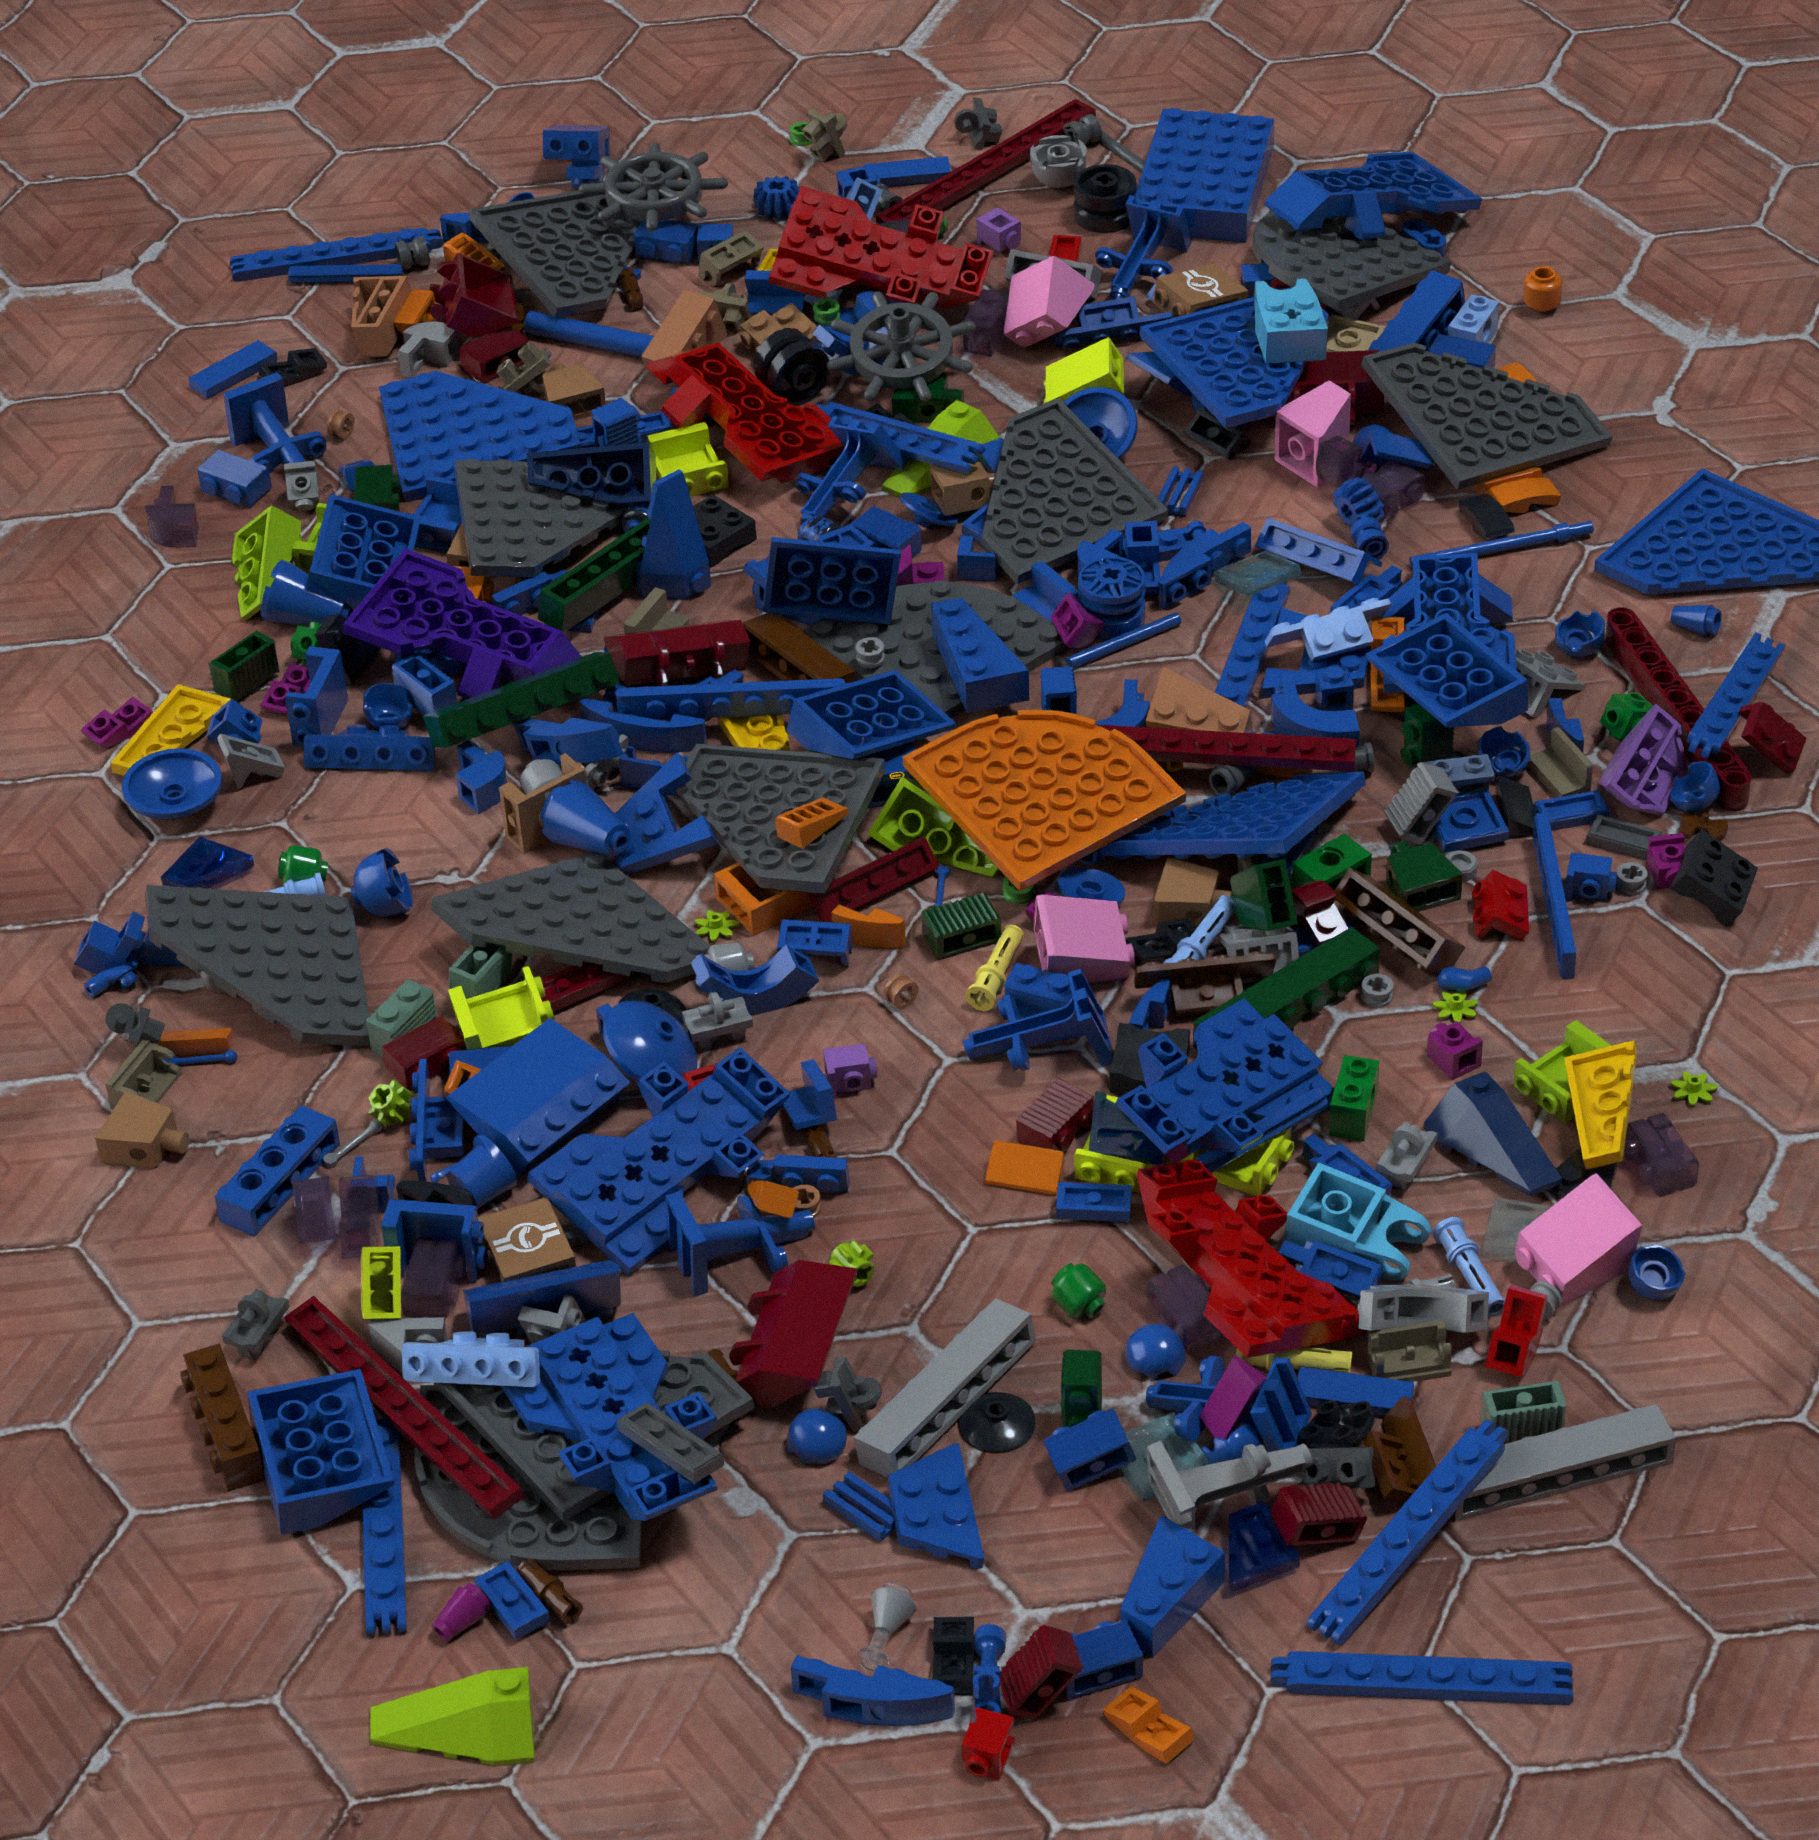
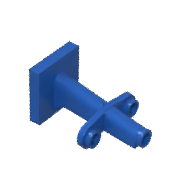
M1129 196L1126 208L1133 240L1135 241L1128 254L1124 255L1107 247H1100L1095 253L1096 263L1099 266L1107 269L1111 267L1119 269L1111 283L1110 297L1112 299L1128 297L1140 275L1150 276L1156 280L1162 272L1167 275L1173 273V268L1167 262L1150 259L1158 246L1187 252L1191 240L1184 207L1178 206L1176 212L1173 213L1165 211L1162 202L1151 200L1147 207L1137 204L1135 196Z
M278 372L223 393L230 441L236 447L261 437L268 448L252 456L250 461L269 467L270 474L280 464L284 467V464L306 462L305 456L318 457L326 451V439L322 433L314 431L289 437L284 430L285 427L289 426L283 378Z
M838 416L832 417L828 427L845 448L823 479L805 473H799L796 476L795 487L800 492L807 495L814 492L800 511L802 514L800 521L802 523L815 516L825 517L839 499H846L851 503H857L858 500H862L867 493L860 485L854 482L869 464L899 470L904 469L908 459L879 423H875L872 429L868 430L861 420L851 419L848 426H845Z
M1081 968L1068 973L1072 998L1065 1006L1021 1019L1012 995H1003V999L997 1002L998 1008L1004 1021L1009 1020V1022L969 1033V1038L963 1040L964 1049L970 1060L1007 1052L1013 1069H1021L1022 1071L1030 1070L1027 1047L1086 1036L1102 1067L1112 1063L1114 1053L1105 1013Z
M679 1191L666 1195L668 1249L670 1252L678 1250V1267L683 1277L691 1275L692 1293L695 1297L708 1293L707 1261L714 1257L761 1247L773 1274L787 1267L788 1260L785 1250L782 1246L776 1247L775 1244L808 1237V1232L815 1230V1222L810 1210L794 1212L790 1218L778 1215L761 1217L760 1210L755 1206L752 1198L740 1196L737 1198V1205L742 1219L698 1225Z
M1213 1355L1209 1356L1208 1359L1202 1360L1200 1364L1201 1385L1158 1380L1156 1385H1150L1147 1388L1146 1403L1149 1408L1180 1412L1175 1417L1174 1430L1177 1436H1181L1186 1441L1195 1442L1206 1426L1199 1415L1226 1370L1222 1357ZM1289 1358L1274 1359L1266 1381L1240 1423H1253L1256 1426L1267 1452L1298 1446L1301 1440L1299 1432L1307 1426L1312 1415Z

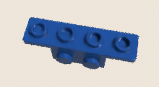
M1134 296L1084 304L1076 314L1079 327L1065 329L1056 333L1053 342L1055 347L1063 346L1065 349H1071L1085 342L1092 341L1095 344L1107 337L1129 339L1140 333V326L1173 318L1172 312L1139 317Z
M354 724L348 725L347 729H344L338 735L307 734L304 737V765L306 768L433 770L435 768V747H432L430 737L409 736V731H400L397 725L379 726V730H367V725Z
M419 1059V1072H413L412 1075L413 1092L418 1094V1097L411 1099L412 1117L417 1119V1123L410 1124L411 1143L416 1145V1149L409 1150V1162L411 1171L417 1170L418 1180L427 1181L428 1158L460 1157L464 1155L465 1119L444 1096L430 1097V1077L427 1059Z

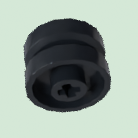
M1111 164L1093 165L1081 170L1076 174L1073 181L1075 222L1083 229L1096 233H1113L1128 228L1130 222L1126 202L1130 195L1135 196L1137 190L1135 175L1124 167Z
M784 328L768 336L758 347L753 359V373L776 396L788 398L787 404L798 406L808 403L825 387L830 375V371L827 368L829 358L804 333L795 328Z

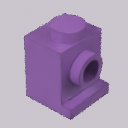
M997 207L976 218L978 244L986 243L999 252L1008 248L1015 249L1021 241V221Z
M866 1044L823 1049L825 1077L832 1087L834 1099L837 1098V1093L871 1089V1079L878 1077L875 1057L868 1058Z

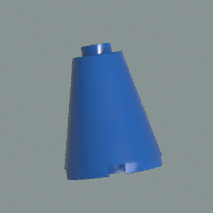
M281 560L276 564L270 577L275 579L271 587L266 586L260 613L264 617L263 620L268 622L309 626L310 622L323 624L329 615L340 614L347 619L353 612V607L312 580L305 571L290 562Z
M571 780L568 781L571 784L564 787L559 785L553 789L546 798L540 814V819L544 820V829L541 828L549 841L558 845L609 856H617L628 847L630 841L629 828L587 784Z

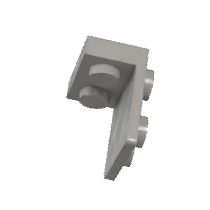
M1518 649L1515 652L1516 671L1528 680V711L1526 713L1530 716H1541L1554 688L1583 691L1586 684L1576 678L1578 674L1570 668L1559 667L1553 663L1554 657L1548 653L1539 650L1536 653H1530L1523 649Z
M1239 922L1229 923L1216 936V939L1226 947L1227 955L1230 957L1246 956L1257 951L1265 954L1275 953L1276 963L1273 973L1299 958L1297 934L1290 927L1263 931L1244 927ZM1268 976L1241 978V982L1261 981Z

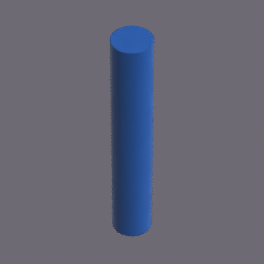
M530 311L527 314L524 324L526 334L636 357L642 356L654 337L594 323L554 317L550 314Z

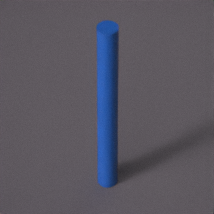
M1175 612L1066 658V663L1068 667H1079L1180 625L1181 617Z

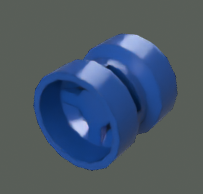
M1363 517L1352 525L1350 535L1358 550L1364 551L1376 559L1383 557L1387 553L1389 542L1377 519L1374 517Z

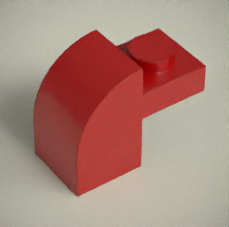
M1513 1285L1508 1288L1501 1322L1493 1330L1485 1367L1522 1377L1529 1370L1543 1332L1541 1325L1548 1295Z

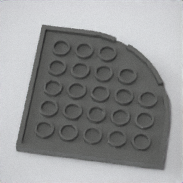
M1272 211L1259 220L1253 235L1252 249L1260 264H1267L1269 266L1268 272L1290 287L1296 286V279L1306 278L1315 292L1318 301L1337 311L1419 283L1427 277L1431 270L1445 274L1449 272L1451 261L1442 257L1439 252L1425 249L1418 245L1417 241L1404 238L1396 234V231L1391 228L1385 227L1384 237L1372 238L1370 241L1360 240L1354 236L1353 232L1344 227L1346 216L1324 219L1322 228L1301 232L1293 229L1292 225L1286 220L1276 217L1275 212Z
M944 580L897 586L890 625L824 618L801 631L855 670V681L897 670L950 718L961 713L965 708L932 635L931 603L962 597L1025 665L1029 672L1071 648L1065 645L1052 622L1014 597L980 586L950 583ZM874 637L884 643L885 661L882 665L875 668H865L857 663L855 647L857 642L863 638Z
M420 1385V1394L521 1487L525 1496L496 1520H493L421 1451L414 1447L418 1484L423 1499L436 1520L455 1539L486 1557L503 1563L509 1561L511 1565L519 1566L523 1561H526L532 1568L528 1563V1559L531 1558L544 1570L640 1568L643 1520H632L615 1493H611L563 1522L435 1385Z

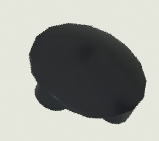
M1334 1400L1326 1401L1317 1407L1316 1412L1318 1415L1300 1430L1299 1436L1307 1448L1350 1447L1362 1440L1372 1429L1375 1423L1374 1412L1367 1401L1338 1405V1402Z

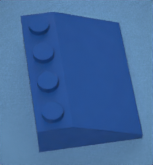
M329 494L308 577L355 609L404 549L414 551L421 517Z
M772 537L764 585L763 612L890 625L901 550Z
M1447 613L1366 653V659L1445 727L1499 725L1528 711V680Z
M897 670L795 698L787 732L807 750L856 759L953 730L956 727V723Z
M549 1018L450 1093L446 1099L478 1135L486 1136L500 1149L512 1165L518 1179L615 1103L630 1082L606 1055Z
M611 1260L463 1290L471 1332H476V1336L480 1335V1338H486L487 1334L503 1333L502 1330L517 1327L518 1333H525L518 1320L522 1306L558 1313L565 1294L572 1295L581 1312H591L592 1318L614 1314L612 1307L621 1305L619 1265Z
M361 1369L247 1392L250 1424L260 1452L265 1479L281 1535L320 1527L394 1486V1478Z

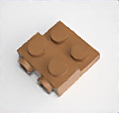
M792 303L781 308L773 315H769L765 310H762L740 324L742 330L740 338L748 349L753 348L755 351H757L758 347L768 336L784 328L798 329L812 340L815 345L821 342L813 335L817 326Z

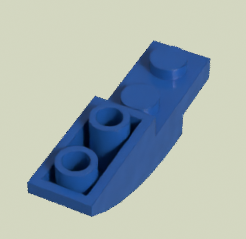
M1241 522L1221 534H1218L1213 529H1209L1186 544L1171 559L1160 577L1159 607L1163 610L1211 584V573L1251 553V527Z
M572 717L563 724L531 718L513 723L524 752L531 753L533 760L549 759L557 764H561L560 755L566 753L576 763H587L615 758L623 754L619 743V735L612 724Z
M798 1655L791 1665L793 1693L823 1701L824 1716L868 1725L902 1726L953 1718L955 1714L954 1687L946 1685L939 1680H928L908 1674L901 1669H891L880 1665L877 1666L873 1676L870 1677L857 1670H846L829 1665L819 1659H809Z

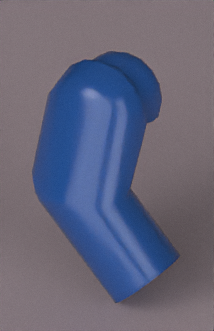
M120 965L100 972L84 983V989L90 997L94 998L117 982H119L123 989L130 988L137 982V976L132 972V967Z
M1486 966L1471 971L1447 967L1438 975L1437 983L1441 989L1446 991L1452 989L1458 992H1465L1489 983L1492 975Z

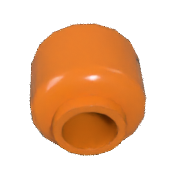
M1544 266L1537 267L1529 272L1524 279L1523 301L1525 304L1540 313L1556 308L1560 304L1562 297L1563 281L1561 276L1552 268Z

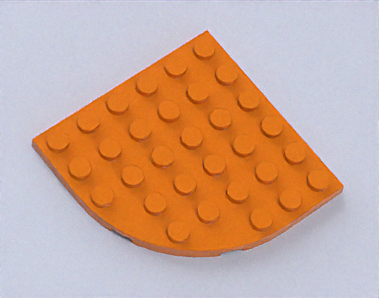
M1018 710V715L1001 718L998 717V714L989 715L960 726L903 756V766L1019 891L1028 888L1186 802V792L1135 741L1116 729L1109 731L1096 725V720L1062 711Z

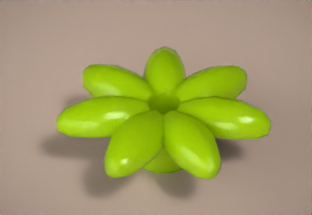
M712 910L707 911V919L700 918L694 920L695 924L701 927L696 931V934L699 937L709 934L712 942L718 939L719 933L727 938L732 937L733 933L730 929L737 927L739 922L737 920H728L729 911H724L720 914Z
M1444 991L1442 993L1444 1001H1434L1432 1004L1434 1008L1441 1010L1438 1014L1439 1019H1447L1452 1015L1454 1022L1458 1021L1461 1023L1462 1015L1467 1018L1476 1017L1477 1014L1472 1008L1476 1007L1479 1001L1465 1000L1466 992L1450 994Z
M1684 1071L1682 1074L1684 1081H1670L1671 1086L1678 1089L1673 1097L1675 1099L1688 1097L1690 1106H1695L1698 1098L1707 1103L1712 1102L1713 1098L1709 1093L1718 1089L1716 1084L1705 1083L1707 1080L1706 1073L1691 1075L1689 1072Z

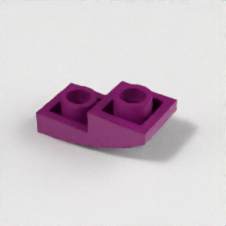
M290 663L282 680H274L260 704L261 708L288 715L285 696L288 692L306 693L310 685L308 667Z
M132 697L113 714L104 709L85 725L81 732L101 748L109 747L134 736L152 715L153 711L135 697Z

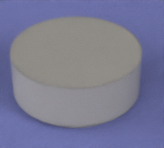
M1458 850L1450 852L1445 856L1463 874L1462 882L1470 881L1476 876L1477 859L1473 854Z

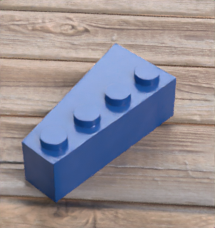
M1431 270L1427 277L1419 282L1416 291L1409 300L1407 299L1403 302L1400 311L1394 319L1386 324L1385 330L1380 337L1371 343L1369 350H1379L1381 352L1415 342L1426 346L1425 351H1430V347L1435 341L1437 334L1448 336L1449 324L1465 304L1463 281Z
M962 597L931 603L932 635L966 713L1030 700L1029 670Z

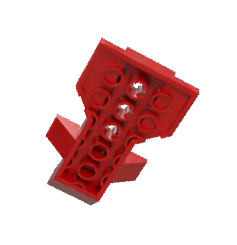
M801 186L782 234L768 283L822 299L835 296L837 291L846 287L852 289L859 285H864L887 292L886 299L916 304L918 301L923 302L929 293L935 292L939 297L935 306L948 309L979 300L994 251L969 243H965L964 248L960 249L937 242L944 216L943 211L916 204L908 232L904 233L871 223L856 201Z
M719 342L693 348L648 362L646 368L664 385L675 382L679 386L678 390L662 405L661 411L679 428L703 421L706 411L726 430L723 446L761 482L776 478L783 484L795 480L799 473L809 475L827 469L830 459L840 456L845 448L828 427L831 418L818 406L805 403L803 408L787 404L788 398L776 396Z
M1186 1160L1185 1162L1167 1165L1160 1164L1155 1167L1138 1169L1137 1179L1149 1227L1211 1287L1204 1316L1246 1358L1367 1334L1368 1330L1359 1329V1314L1355 1306L1339 1294L1330 1283L1299 1273L1285 1257L1280 1255L1267 1242L1287 1221L1288 1213L1274 1198L1269 1195H1258L1256 1197L1239 1199L1235 1212L1220 1195L1214 1192L1218 1179L1198 1160Z

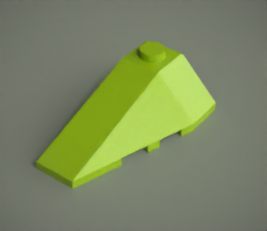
M958 400L938 414L927 428L980 444L1000 438L981 410ZM906 457L908 462L904 469H894L882 485V490L899 498L904 492L918 495L931 490L930 465L933 464Z
M272 505L237 531L234 537L232 562L239 570L235 575V582L241 585L238 593L240 615L244 620H248L261 610L266 586L271 587L275 579L270 577L273 569L281 560L290 562L293 557L292 547L296 540L302 541V536L300 535L302 521Z
M901 777L867 833L892 851L925 836L938 863L995 877L999 871V868L914 779Z
M529 1668L489 1670L372 1706L371 1745L416 1753L427 1749L443 1752L445 1758L456 1760L459 1755L478 1758L481 1764L490 1766L534 1763L533 1694Z

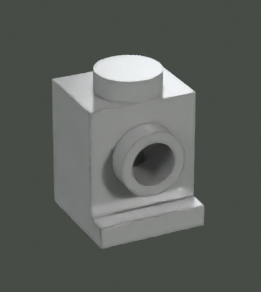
M315 461L284 464L290 510H312L320 503Z

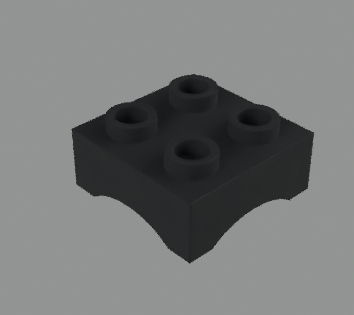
M714 494L693 506L710 568L719 564L723 557L737 546L750 544L757 540L755 519Z
M1701 830L1686 845L1683 863L1670 889L1679 895L1693 898L1704 904L1715 915L1717 921L1727 927L1743 912L1758 867L1724 845L1720 840Z
M1119 1023L1114 1057L1109 1072L1110 1093L1127 1094L1140 1085L1146 1089L1137 1050L1142 1044L1163 1032L1148 1031L1132 1024ZM1177 1028L1171 1031H1164L1181 1051L1189 1057L1190 1029Z

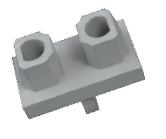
M717 992L709 994L708 1005L682 1011V1019L691 1041L695 1043L697 1049L711 1047L714 1043V1037L726 1034L727 1039L732 1041L743 1039L746 1036V1029L753 1027V1020L747 1011L743 996L720 1001Z
M1404 1121L1394 1131L1392 1141L1377 1163V1171L1386 1174V1179L1391 1182L1392 1186L1407 1189L1437 1142L1438 1133L1434 1131H1421L1418 1126Z

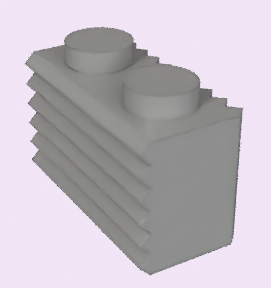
M1420 762L1417 764V768L1413 769L1411 774H1409L1410 778L1406 779V783L1402 784L1403 788L1399 789V793L1391 800L1392 804H1389L1388 809L1384 810L1385 815L1400 839L1418 844L1423 843L1459 793L1450 781L1451 779L1447 777L1448 775L1445 773V770Z

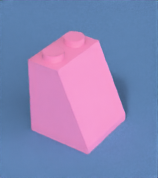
M1054 255L1011 277L1004 335L1021 347L1026 348L1066 329L1094 290L1095 284Z
M1329 380L1281 407V410L1277 411V415H1275V461L1315 487L1321 486L1349 444L1351 394Z
M1052 895L1036 896L1034 934L1042 970L1046 969L1048 972L1053 971L1054 974L1062 973L1068 976L1069 972L1081 968L1089 984L1128 978L1129 966L1135 963L1132 944H1126L1124 935L1128 934V923L1126 915L1119 913L1117 901Z
M1596 1173L1520 1231L1514 1255L1518 1264L1523 1269L1528 1270L1537 1282H1547L1559 1291L1562 1297V1304L1560 1306L1627 1272L1630 1259L1636 1252L1642 1224Z

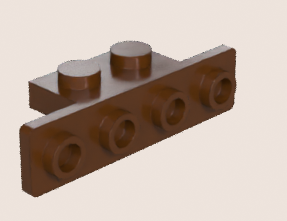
M1257 951L1246 956L1237 957L1218 955L1206 960L1186 958L1175 963L1161 964L1159 962H1148L1136 967L1134 985L1136 989L1150 988L1161 979L1169 978L1171 979V999L1174 1015L1205 1014L1242 993L1241 978L1272 975L1276 957L1275 953L1265 954Z
M1403 1396L1382 1419L1387 1434L1370 1430L1362 1441L1365 1447H1373L1372 1467L1383 1497L1392 1502L1405 1504L1436 1468V1464L1410 1398Z

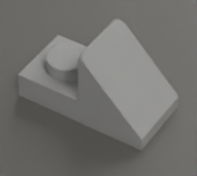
M219 734L217 738L228 770L239 790L251 771L260 776L270 775L280 778L285 769L276 748L224 734Z
M444 1317L369 1319L373 1350L402 1374V1344L407 1342L441 1343L448 1340Z

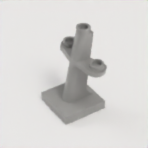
M1161 1440L1147 1446L1148 1481L1168 1519L1195 1535V1512L1203 1504L1246 1491L1253 1506L1256 1509L1265 1507V1502L1270 1501V1494L1266 1487L1267 1484L1305 1473L1306 1468L1313 1466L1312 1456L1304 1443L1296 1447L1266 1452L1263 1445L1256 1447L1254 1444L1244 1445L1241 1458L1180 1471L1176 1470Z

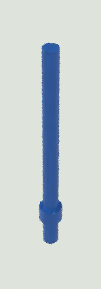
M1591 521L1572 525L1561 523L1553 525L1552 529L1417 556L1477 553V556L1551 541L1562 543L1570 541L1571 537L1591 534L1594 532V527ZM1413 556L1409 557L1411 569H1413Z

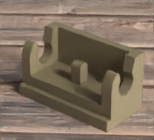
M744 230L702 252L698 276L704 281L711 274V285L714 287L720 283L721 274L752 258V266L758 264L764 246Z
M144 1038L105 1084L111 1109L115 1108L124 1092H130L158 1103L182 1075L179 1066L168 1063L163 1059L171 1060L175 1054L171 1050L150 1043V1040Z
M1444 1320L1369 1331L1368 1362L1373 1377L1415 1382L1451 1376V1344L1446 1343Z

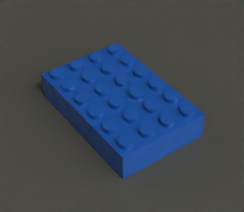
M1178 108L1162 109L1135 193L1137 204L1148 207L1151 200L1162 202L1163 209L1173 213L1176 212L1178 206L1184 207L1190 238L1246 243L1274 148V118H1265L1260 115L1241 116L1234 113H1209L1203 110L1196 112L1184 111Z

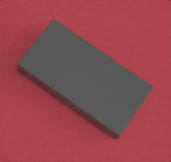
M1598 814L1587 834L1586 844L1647 860L1649 837L1661 836L1663 832Z

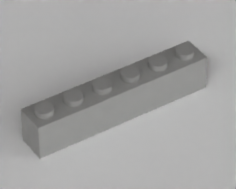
M996 1298L984 1310L980 1311L964 1330L958 1333L937 1356H934L929 1364L916 1377L911 1379L890 1402L886 1403L881 1411L853 1437L859 1465L888 1478L889 1474L914 1463L973 1402L981 1397L1036 1342L1031 1313Z
M1655 1404L1643 1408H1634L1628 1412L1609 1417H1600L1571 1427H1562L1556 1431L1534 1437L1528 1436L1521 1440L1504 1444L1505 1450L1502 1456L1455 1510L1452 1517L1454 1521H1459L1672 1464L1674 1461L1676 1437L1659 1406Z

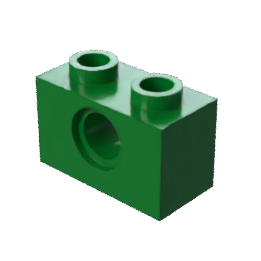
M1344 833L1293 862L1292 888L1295 889L1316 880H1323L1334 891L1349 868L1371 877L1372 854Z
M1344 1055L1330 1103V1136L1365 1141L1378 1094L1380 1060Z

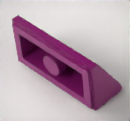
M1237 1355L1232 1358L1199 1415L1215 1438L1219 1437L1228 1440L1232 1433L1237 1430L1267 1379L1265 1375Z

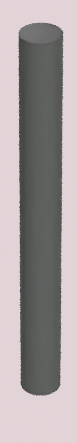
M1102 131V138L1098 142L1142 173L1145 161Z

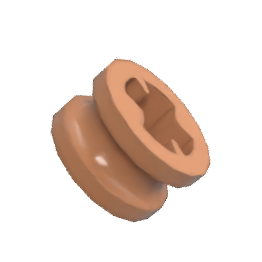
M338 409L334 410L327 422L329 435L347 439L354 428L355 419L353 414L344 413Z
M900 973L893 976L887 982L883 993L884 997L892 1002L896 1008L903 1009L914 1002L918 995L919 987L906 974Z
M811 1185L795 1186L794 1189H797L799 1195L794 1212L809 1209L814 1219L821 1212L818 1189ZM807 1201L808 1204H801V1202Z

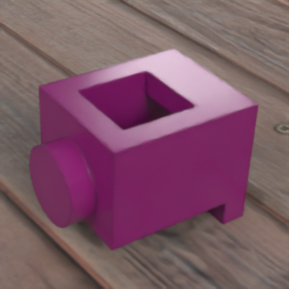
M1683 833L1649 837L1646 863L1657 890L1671 888L1673 880L1681 868L1686 848Z
M1458 1021L1448 1026L1445 1023H1439L1432 1028L1428 1035L1427 1056L1451 1080H1454L1481 1067L1483 1041L1479 1037L1474 1038Z

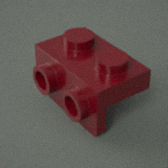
M1757 702L1741 706L1738 713L1747 720L1741 737L1784 773L1795 771L1807 738L1792 723L1777 714L1769 704Z

